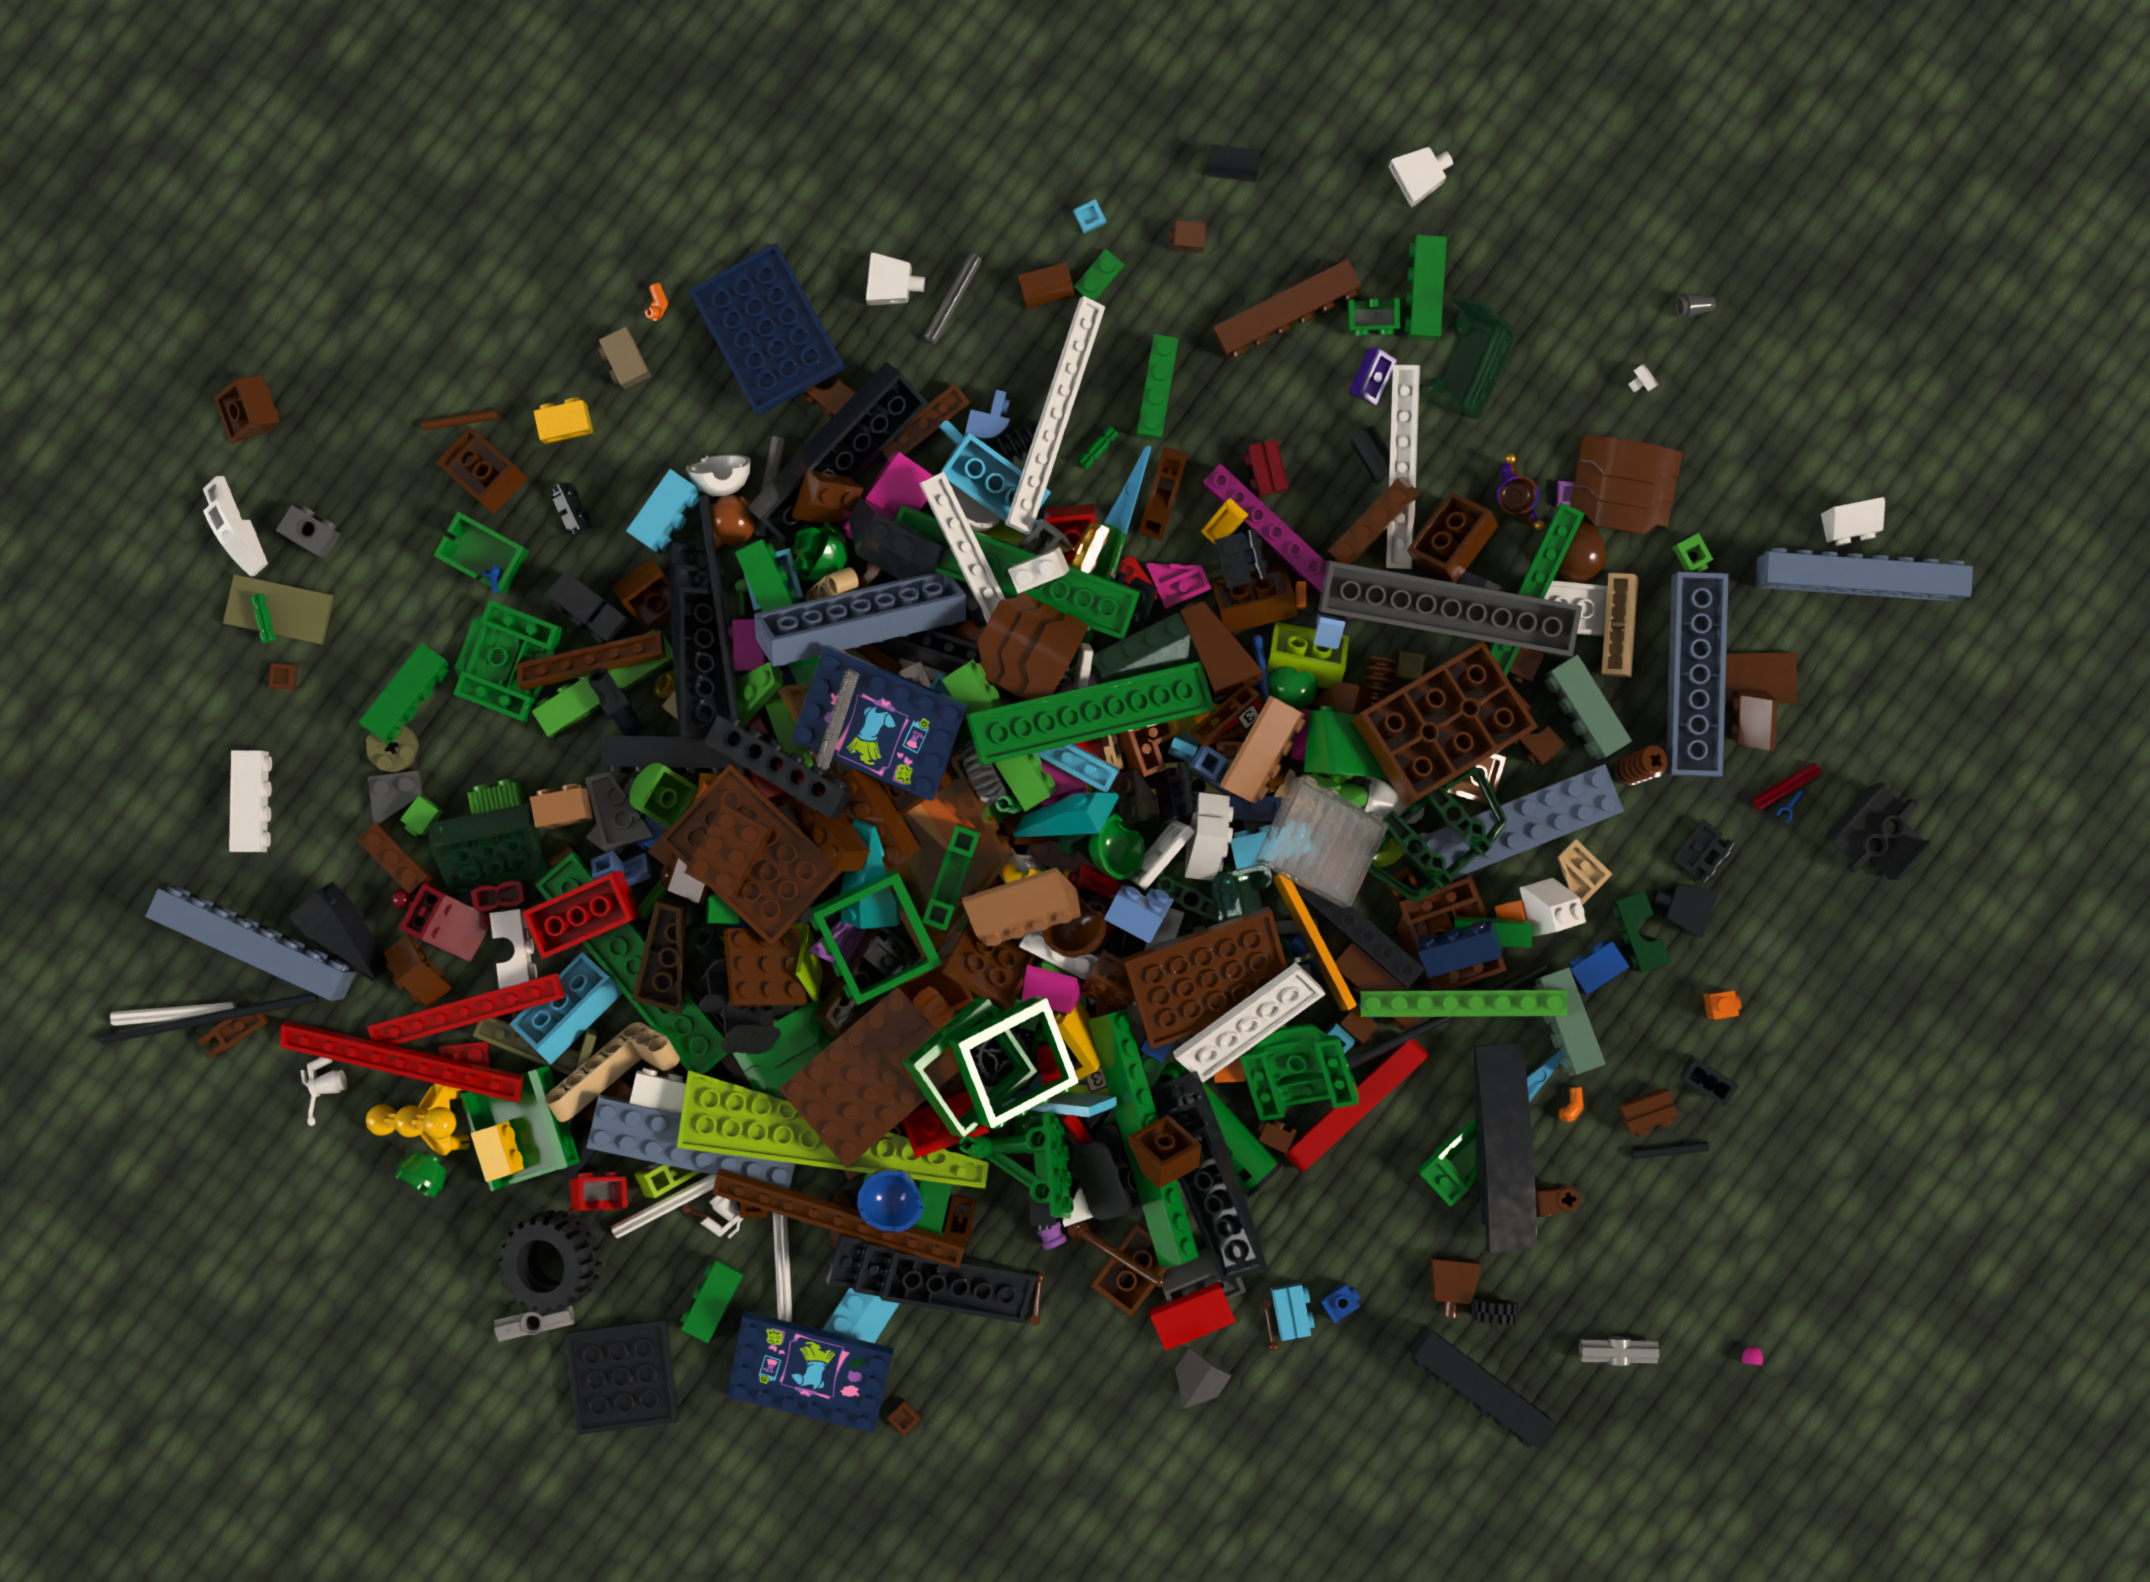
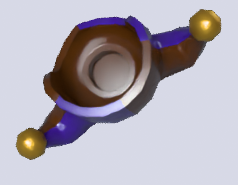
M1509 453L1505 456V462L1501 469L1503 482H1501L1497 489V504L1508 515L1519 516L1525 524L1534 526L1538 531L1543 530L1545 524L1542 520L1538 519L1533 509L1538 502V487L1530 478L1518 474L1517 467L1514 464L1516 456Z

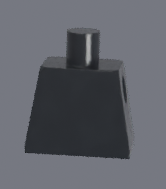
M1673 884L1670 893L1657 889L1653 897V903L1665 907L1662 914L1663 919L1693 936L1703 937L1719 892Z

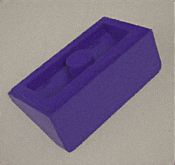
M1369 348L1349 393L1377 405L1393 370V365H1395L1397 360L1379 348Z

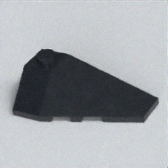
M333 881L315 892L287 918V921L304 939L311 943L313 940L326 948L325 952L331 956L335 953L346 960L347 966L371 981H375L389 971L386 966L388 962L356 908Z

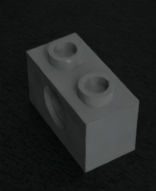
M291 505L276 531L315 555L326 559L341 533L334 530L337 525L325 518H322L321 521L313 517L315 512L303 505L300 508ZM313 524L315 527L314 533L306 536V527Z

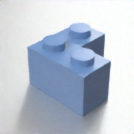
M1122 885L1104 920L1150 944L1174 900L1162 890L1151 888L1145 897L1137 889Z

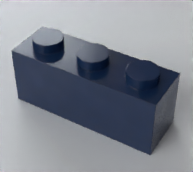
M1492 920L1486 922L1477 921L1469 927L1462 929L1453 928L1447 931V933L1438 936H1426L1419 942L1418 954L1428 978L1501 958L1502 943Z

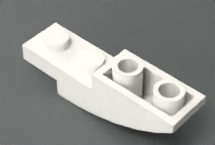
M216 476L203 488L209 506L203 512L215 536L232 559L247 574L255 576L268 564L251 521L241 519L225 477Z

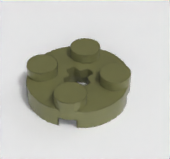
M403 725L400 736L393 742L399 745L396 747L395 754L387 751L386 747L388 746L372 734L367 736V755L374 766L383 771L400 772L413 764L419 749V743L415 733L409 727Z

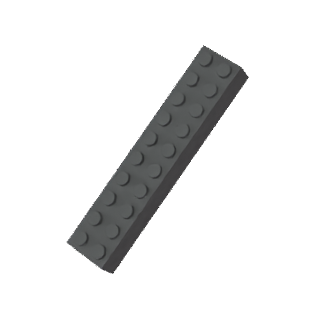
M1327 560L1318 611L1573 657L1582 606Z

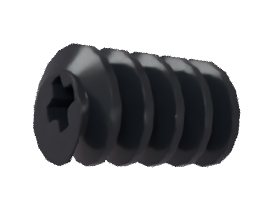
M1035 421L1032 422V430L1026 425L1022 426V434L1017 429H1014L1013 438L1008 433H1004V442L998 436L996 437L1003 457L1010 463L1014 464V456L1022 461L1023 452H1026L1028 455L1038 426Z

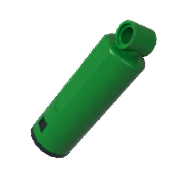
M1169 1062L1163 1071H1160L1161 1074L1155 1084L1170 1080L1167 1075L1173 1079L1186 1074V1071L1181 1064ZM1202 1082L1230 1153L1242 1190L1250 1197L1268 1182L1282 1166L1207 1084Z

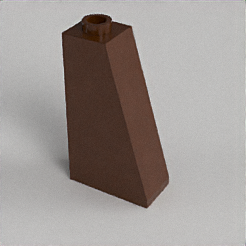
M1204 601L1200 603L1191 602L1185 605L1183 610H1180L1181 621L1199 662H1202L1206 679L1215 699L1238 690L1246 682L1251 685L1262 680L1261 668Z

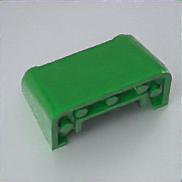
M1320 706L1319 711L1309 710L1305 772L1387 778L1352 722L1358 714L1335 712V707Z

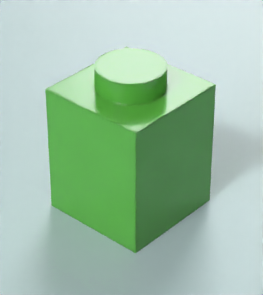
M418 795L400 820L406 824L404 828L415 836L418 834L427 835L444 811L425 796Z

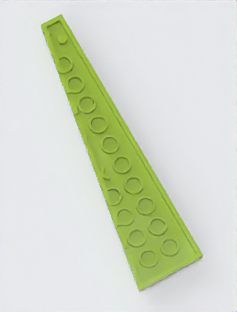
M688 1070L677 1148L870 1174L886 1168L902 1169L915 1180L983 1189L986 1187L988 1162L946 1149L915 1158L908 1138L890 1132L846 1169L789 1101Z

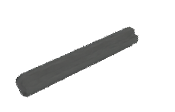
M970 253L924 335V339L928 342L935 344L938 341L982 262L981 257Z

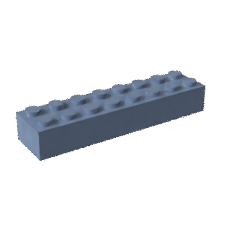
M1772 548L1771 551H1767L1764 555L1757 558L1755 588L1950 602L1971 597L1973 566H1965L1964 561H1949V564H1939L1938 559H1923V562H1914V558L1898 557V560H1888V556L1874 555L1873 558L1864 559L1863 554H1847V557H1837V552H1822V555H1812L1810 550H1797V553H1787V549Z
M938 572L927 573L755 613L756 640L772 666H782L790 662L808 660L812 657L820 656L826 645L838 650L858 648L862 645L883 642L887 639L903 637L912 633L929 631L933 628L966 621V595L954 578Z
M1677 572L1671 575L1666 742L1668 762L1666 776L1714 778L1723 776L1728 574Z
M1606 765L1597 766L1501 804L1500 806L1507 822L1498 838L1491 844L1492 848L1483 856L1475 857L1452 878L1455 879L1624 812ZM1491 809L1470 817L1473 821L1478 820L1484 823L1486 828L1485 835L1488 834L1496 822ZM1447 826L1421 836L1434 855L1439 854L1445 858L1446 868L1470 849ZM1414 842L1418 853H1420L1422 850L1420 844Z
M168 886L167 889L157 890L145 917L325 999L333 1001L345 998L357 972L350 969L346 961L328 959V954L315 948L314 950L304 948L305 943L291 938V940L282 938L283 933L275 929L258 927L260 923L247 917L245 919L236 917L237 912L222 907V909L214 907V902L209 899L191 897V892L177 886L174 888Z
M602 1094L598 1097L587 1148L712 1175H717L719 1168L790 1189L795 1167L794 1163L677 1148L681 1114L630 1104L629 1100Z

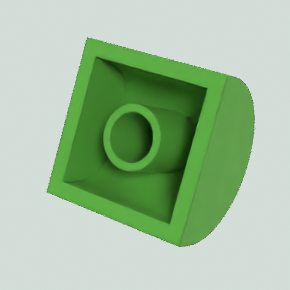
M654 763L644 768L636 777L630 790L629 799L632 807L670 829L686 812L699 787L663 764Z

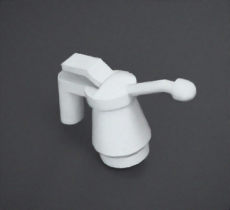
M320 1057L308 1063L309 1079L307 1071L300 1070L302 1083L308 1087L312 1095L308 1111L309 1119H307L310 1126L315 1124L313 1109L316 1097L321 1094L340 1093L342 1090L347 1089V1078L343 1070H332L317 1077L316 1070L332 1063V1059Z
M716 1195L709 1203L714 1211L729 1222L722 1227L707 1217L700 1224L720 1237L737 1223L736 1229L727 1236L730 1239L739 1231L740 1222L744 1218H740V1208L736 1201Z

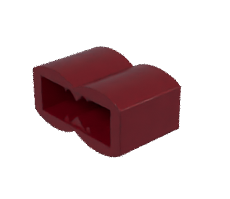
M508 881L500 885H486L471 891L474 909L478 911L495 910L502 906H518L530 900L528 885L525 881Z

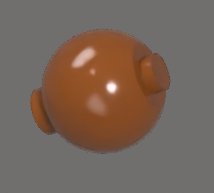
M736 495L722 496L710 505L717 548L721 549L724 544H741L753 534L756 527V516L747 509L752 503L747 497L743 495L741 497Z

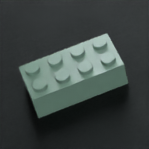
M1578 655L1569 658L1544 674L1546 678L1544 680L1545 686L1550 693L1555 692L1560 700L1557 702L1560 710L1565 715L1568 713L1572 719L1571 727L1578 736L1582 735L1586 742L1584 747L1591 757L1595 756L1597 760L1605 758L1632 742Z
M1570 968L1534 980L1535 986H1532L1533 990H1567L1568 1016H1543L1546 1025L1550 1024L1553 1033L1550 1034L1552 1043L1555 1048L1560 1049L1562 1054L1559 1061L1564 1073L1568 1072L1569 1076H1573L1606 1065Z

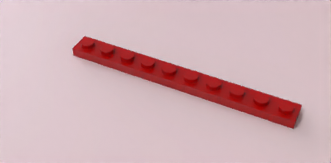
M285 1021L281 1025L280 1048L518 1103L522 1099L523 1075Z

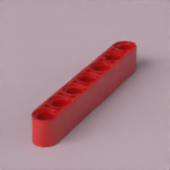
M1415 1039L1399 1045L1356 1085L1359 1093V1104L1340 1108L1332 1107L1289 1147L1287 1153L1283 1155L1300 1173L1304 1172L1415 1070L1429 1054Z

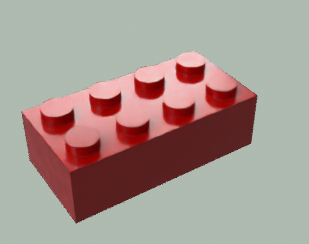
M622 870L612 872L522 912L542 959L641 917Z

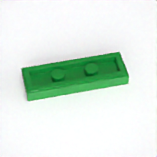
M1455 917V928L1460 929L1469 927L1477 921L1486 922L1492 920L1502 946L1531 948L1533 921Z

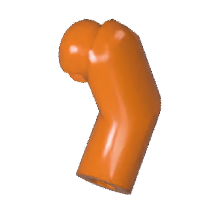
M660 283L649 287L654 300L649 308L645 310L646 317L654 321L662 318L668 306V301Z

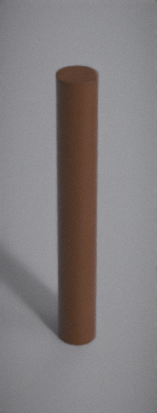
M497 409L424 420L422 421V427L426 431L499 419Z

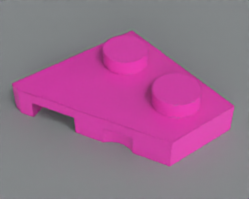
M1146 564L1154 585L1158 587L1157 591L1165 609L1212 589L1201 565Z

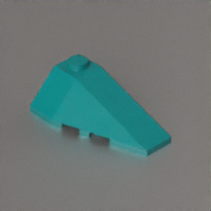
M1117 793L1073 794L1023 815L1013 835L1015 837L1100 833L1119 796Z
M857 819L852 822V825L869 848L870 853L861 871H844L841 894L888 872L885 871L882 861L884 851L876 826ZM888 886L842 908L841 921L860 929L898 926L900 924L898 896L896 893H892L891 887Z

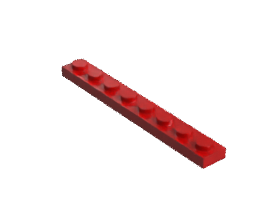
M553 973L367 1026L371 1041L397 1045L562 999L565 995L558 973Z

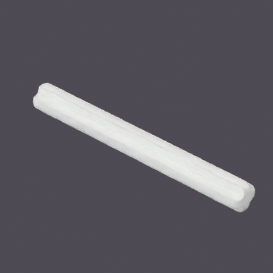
M227 1002L115 1011L110 1014V1022L115 1026L166 1022L237 1008V1004Z
M711 1174L614 1224L611 1227L613 1235L619 1238L712 1190L716 1175Z
M773 1213L778 1319L792 1323L788 1222L786 1216Z

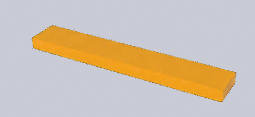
M1285 870L1271 876L1340 1010L1347 1011L1356 1007L1355 1000L1288 872Z

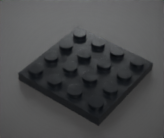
M667 1319L565 1333L577 1435L673 1423L680 1420Z

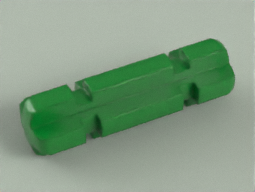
M1111 426L1107 427L1103 432V436H1099L1087 449V453H1083L1078 458V463L1083 468L1088 469L1094 463L1093 460H1097L1110 446L1109 443H1113L1119 435L1118 432Z
M255 594L250 597L252 606L255 607L253 612L257 628L261 630L259 633L261 642H273L276 640L274 630H271L273 625L269 609L265 607L267 604L265 595Z

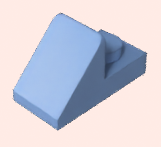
M1318 613L1314 644L1337 649L1344 630L1345 620L1342 617Z

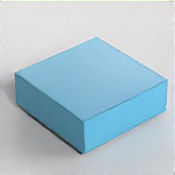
M1096 199L1073 209V213L1084 234L1106 224V219Z
M945 420L939 426L940 430L957 446L963 435L948 420Z

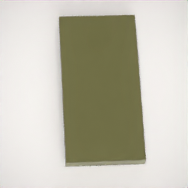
M234 574L224 616V624L261 632L257 628L253 612L255 607L252 606L250 597L255 594H264L267 601L265 607L269 609L273 625L271 630H274L275 635L321 645L324 644L334 599L333 595Z

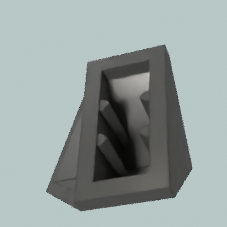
M1044 519L1035 520L1032 532L1025 534L1017 545L1038 554L1057 547L1061 548L1062 553L1075 549L1061 531Z
M1190 1347L1175 1368L1183 1409L1217 1398L1231 1377V1374Z

